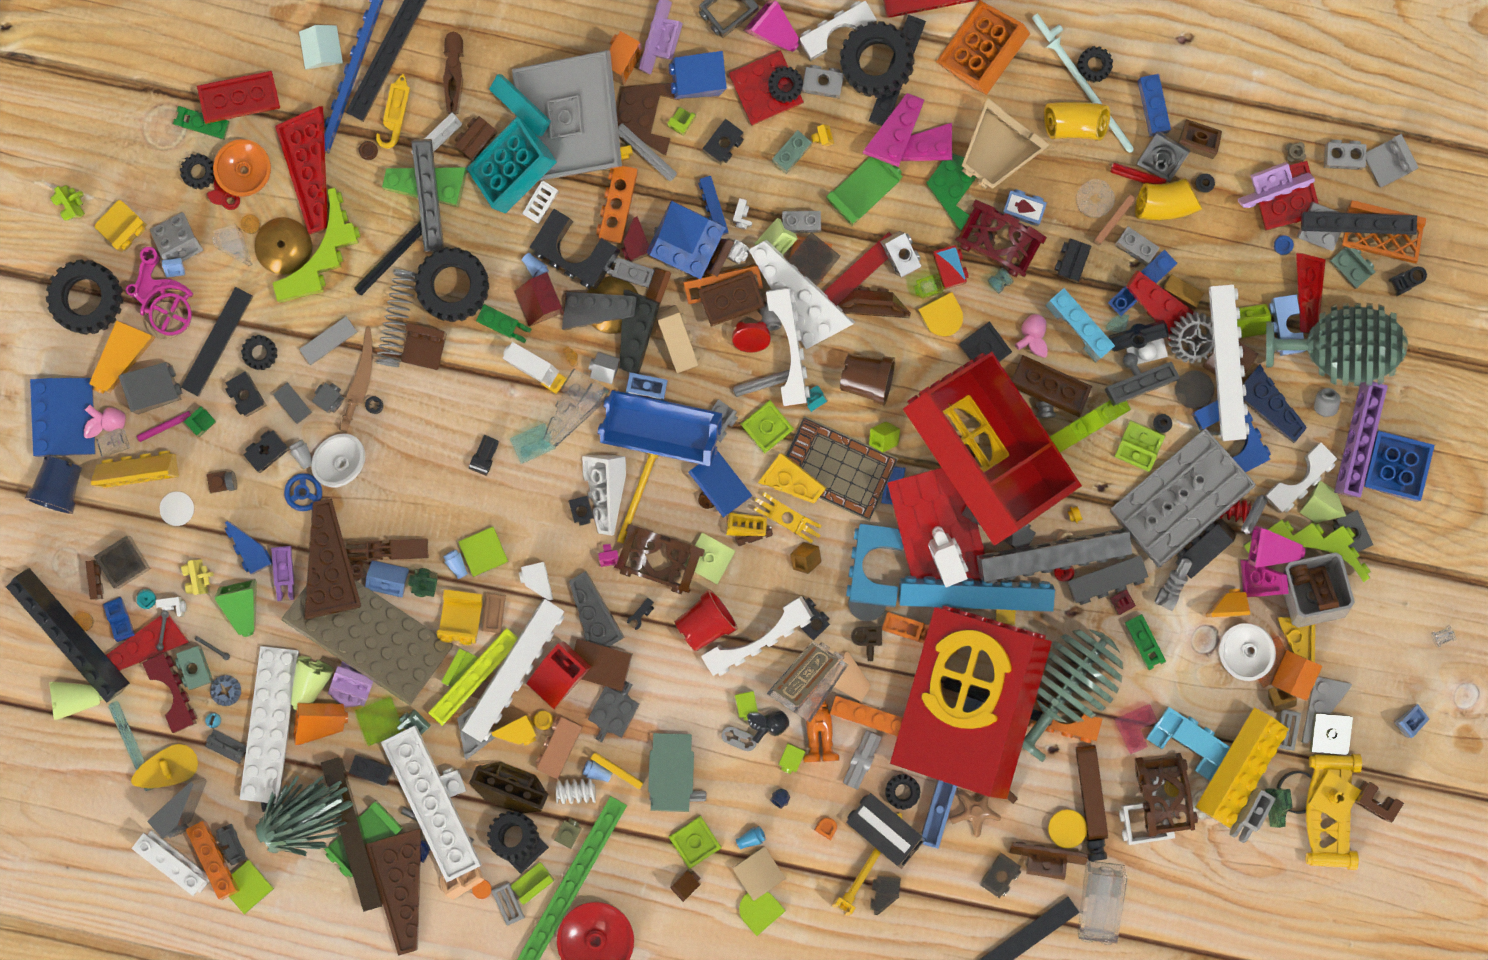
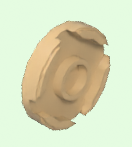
M158 302L156 306L167 310L169 314L165 315L154 309L153 320L155 325L161 329L166 317H170L171 321L165 332H174L181 329L184 323L174 319L172 316L175 314L184 318L182 310L177 306L175 312L172 313L170 309L173 303ZM147 313L146 326L154 337L161 340H169L177 336H166L155 330L150 323L149 313Z

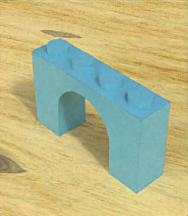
M1065 288L1045 305L1057 319L1062 318L1075 330L1085 344L1083 349L1095 362L1115 347Z

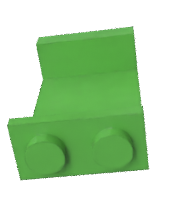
M870 156L840 186L831 191L826 196V199L853 226L902 180V171L897 166H892Z
M378 801L369 806L359 817L366 843L397 835L403 829ZM340 835L330 846L324 849L327 852L325 855L332 863L336 862L340 866L339 870L345 877L348 875L353 877L343 839Z

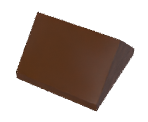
M1186 119L1178 143L1190 149L1192 153L1213 159L1219 150L1222 131Z

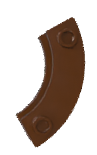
M628 524L626 529L628 533L618 562L614 566V568L620 570L619 574L628 577L634 574L672 587V592L681 595L683 591L690 593L689 587L699 557H703L705 550ZM636 536L637 549H631ZM651 541L654 543L655 546L653 549L644 550V547L649 548L647 545L648 542ZM663 544H666V555L674 564L666 569L655 572L648 562L646 554L655 553ZM673 550L678 551V555L675 556L680 558L678 561L671 556ZM630 552L638 553L639 557L631 559L636 561L635 567L626 566ZM689 558L687 566L685 567L683 564ZM644 567L649 575L638 571ZM678 568L685 570L680 584L674 581L676 575L681 577V573L677 570ZM668 575L669 582L659 578Z
M1176 753V756L1149 760H1143L1142 757L1135 758V775L1140 793H1143L1146 801L1143 803L1145 828L1149 837L1157 836L1160 833L1183 830L1193 831L1195 830V823H1198L1197 813L1193 810L1192 795L1187 775L1188 765L1186 759L1182 758L1181 753ZM1171 767H1177V772H1172ZM1163 768H1168L1166 773L1163 772ZM1156 777H1158L1156 785L1150 783L1151 779L1156 781ZM1163 779L1179 790L1176 799L1170 807L1161 797L1152 796V792L1160 788ZM1183 798L1185 799V805L1181 804ZM1160 803L1165 811L1163 812L1162 807L1159 810L1155 809V804ZM1173 813L1178 820L1181 819L1179 813H1185L1186 822L1173 823L1171 816ZM1165 819L1168 820L1169 824L1156 826V824L1161 823Z

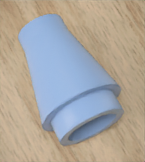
M527 253L522 258V262L533 278L546 272L549 273L548 266L535 258L531 253Z
M456 549L443 556L444 563L458 579L468 574L461 553H458Z
M587 760L582 774L586 775V778L609 782L612 772L593 760Z

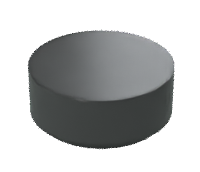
M234 471L225 473V484L229 491L237 490V479Z

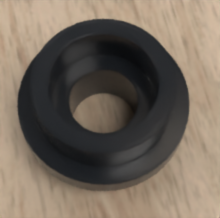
M1201 174L1196 179V188L1202 193L1210 192L1215 186V180L1210 174ZM1207 180L1209 182V185L1204 186L1202 184V181Z
M1159 414L1154 418L1153 426L1156 431L1166 433L1172 428V420L1166 414ZM1161 420H1164L1166 422L1165 426L1161 425Z

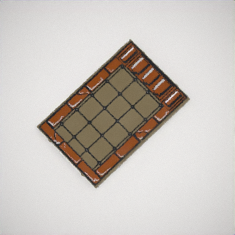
M806 416L803 417L786 454L788 458L827 487L819 497L820 499L870 521L877 508L880 497L898 458L890 454L882 453L868 444Z

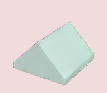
M314 25L299 32L305 70L343 64L337 26Z

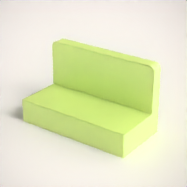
M777 218L755 242V246L767 240L784 255L798 238L795 233L784 229L781 219Z

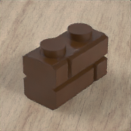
M480 116L477 119L472 118L467 124V131L465 133L461 132L455 139L457 142L455 147L472 161L480 155L498 133L494 127Z

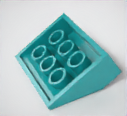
M517 116L466 169L491 208L506 214L557 161L548 147Z

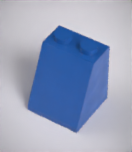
M723 51L675 57L669 64V74L673 77L671 93L674 94L675 99L720 96L727 89Z

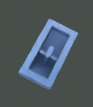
M1417 704L1394 721V723L1405 737L1412 738L1428 722L1429 718Z

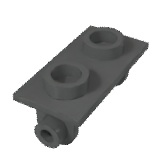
M215 729L208 736L205 747L240 764L247 748L246 745Z
M232 823L216 830V837L220 846L227 845L228 847L223 850V853L231 866L247 859L245 850L241 846Z

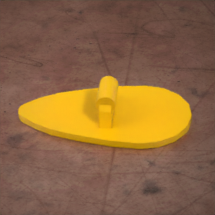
M171 745L143 763L132 776L131 783L140 788H160L185 782L192 778L197 771V755L193 749L186 745Z

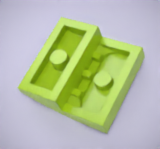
M1130 420L1115 457L1150 472L1164 441L1165 434Z

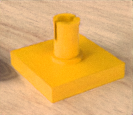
M1327 770L1309 799L1308 804L1342 824L1362 790Z

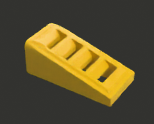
M729 513L726 535L765 536L767 517ZM749 523H753L752 528H749ZM757 523H760V529H756Z

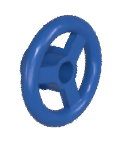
M301 473L294 475L285 485V500L291 508L297 511L312 510L313 502L321 501L322 486L310 474ZM306 479L315 485L316 495L310 493L309 487L306 486ZM300 480V484L294 489V495L290 497L291 486L294 482ZM301 489L306 490V494L304 496L300 495ZM309 498L313 500L311 504L306 506L294 503L298 499L304 500Z

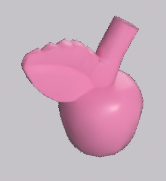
M1032 314L1026 318L1021 328L1022 334L1025 337L1017 342L1015 347L1020 350L1028 345L1033 354L1046 358L1048 349L1042 338L1046 333L1047 324L1041 315Z
M91 405L85 409L94 418L87 421L84 428V438L95 437L102 429L108 432H117L124 428L126 415L117 408L107 407L103 414Z

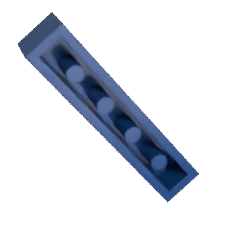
M712 177L701 178L698 184L700 190L703 189L704 192L702 197L707 202L705 207L707 212H710L711 216H709V219L726 227L723 235L729 234Z

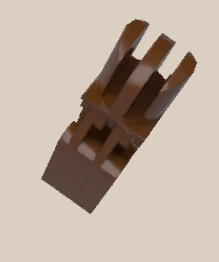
M453 31L446 35L443 53L448 58L446 60L443 83L448 114L453 113L456 115L459 114L463 88V76L459 57H464L463 39L460 34ZM455 79L457 87L452 102L450 97V84L452 83V80Z
M428 539L389 540V543H382V541L346 542V546L365 545V549H346L347 553H366V556L348 557L349 561L383 560V557H389L390 560L429 558Z

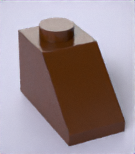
M687 869L671 884L670 888L684 902L701 885L699 882L701 878L694 870L690 872Z

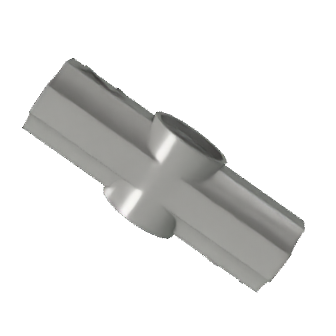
M866 730L859 748L856 749L851 759V766L844 778V784L857 790L859 789L866 771L868 772L875 757L873 755L881 741V736Z

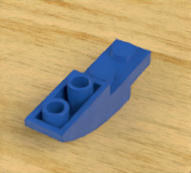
M1163 250L1141 273L1157 283L1178 263L1166 250ZM1125 286L1108 303L1122 316L1137 300Z

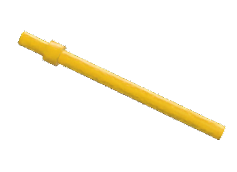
M647 453L649 455L617 538L619 543L624 544L628 533L626 531L627 526L632 523L653 464L659 455Z

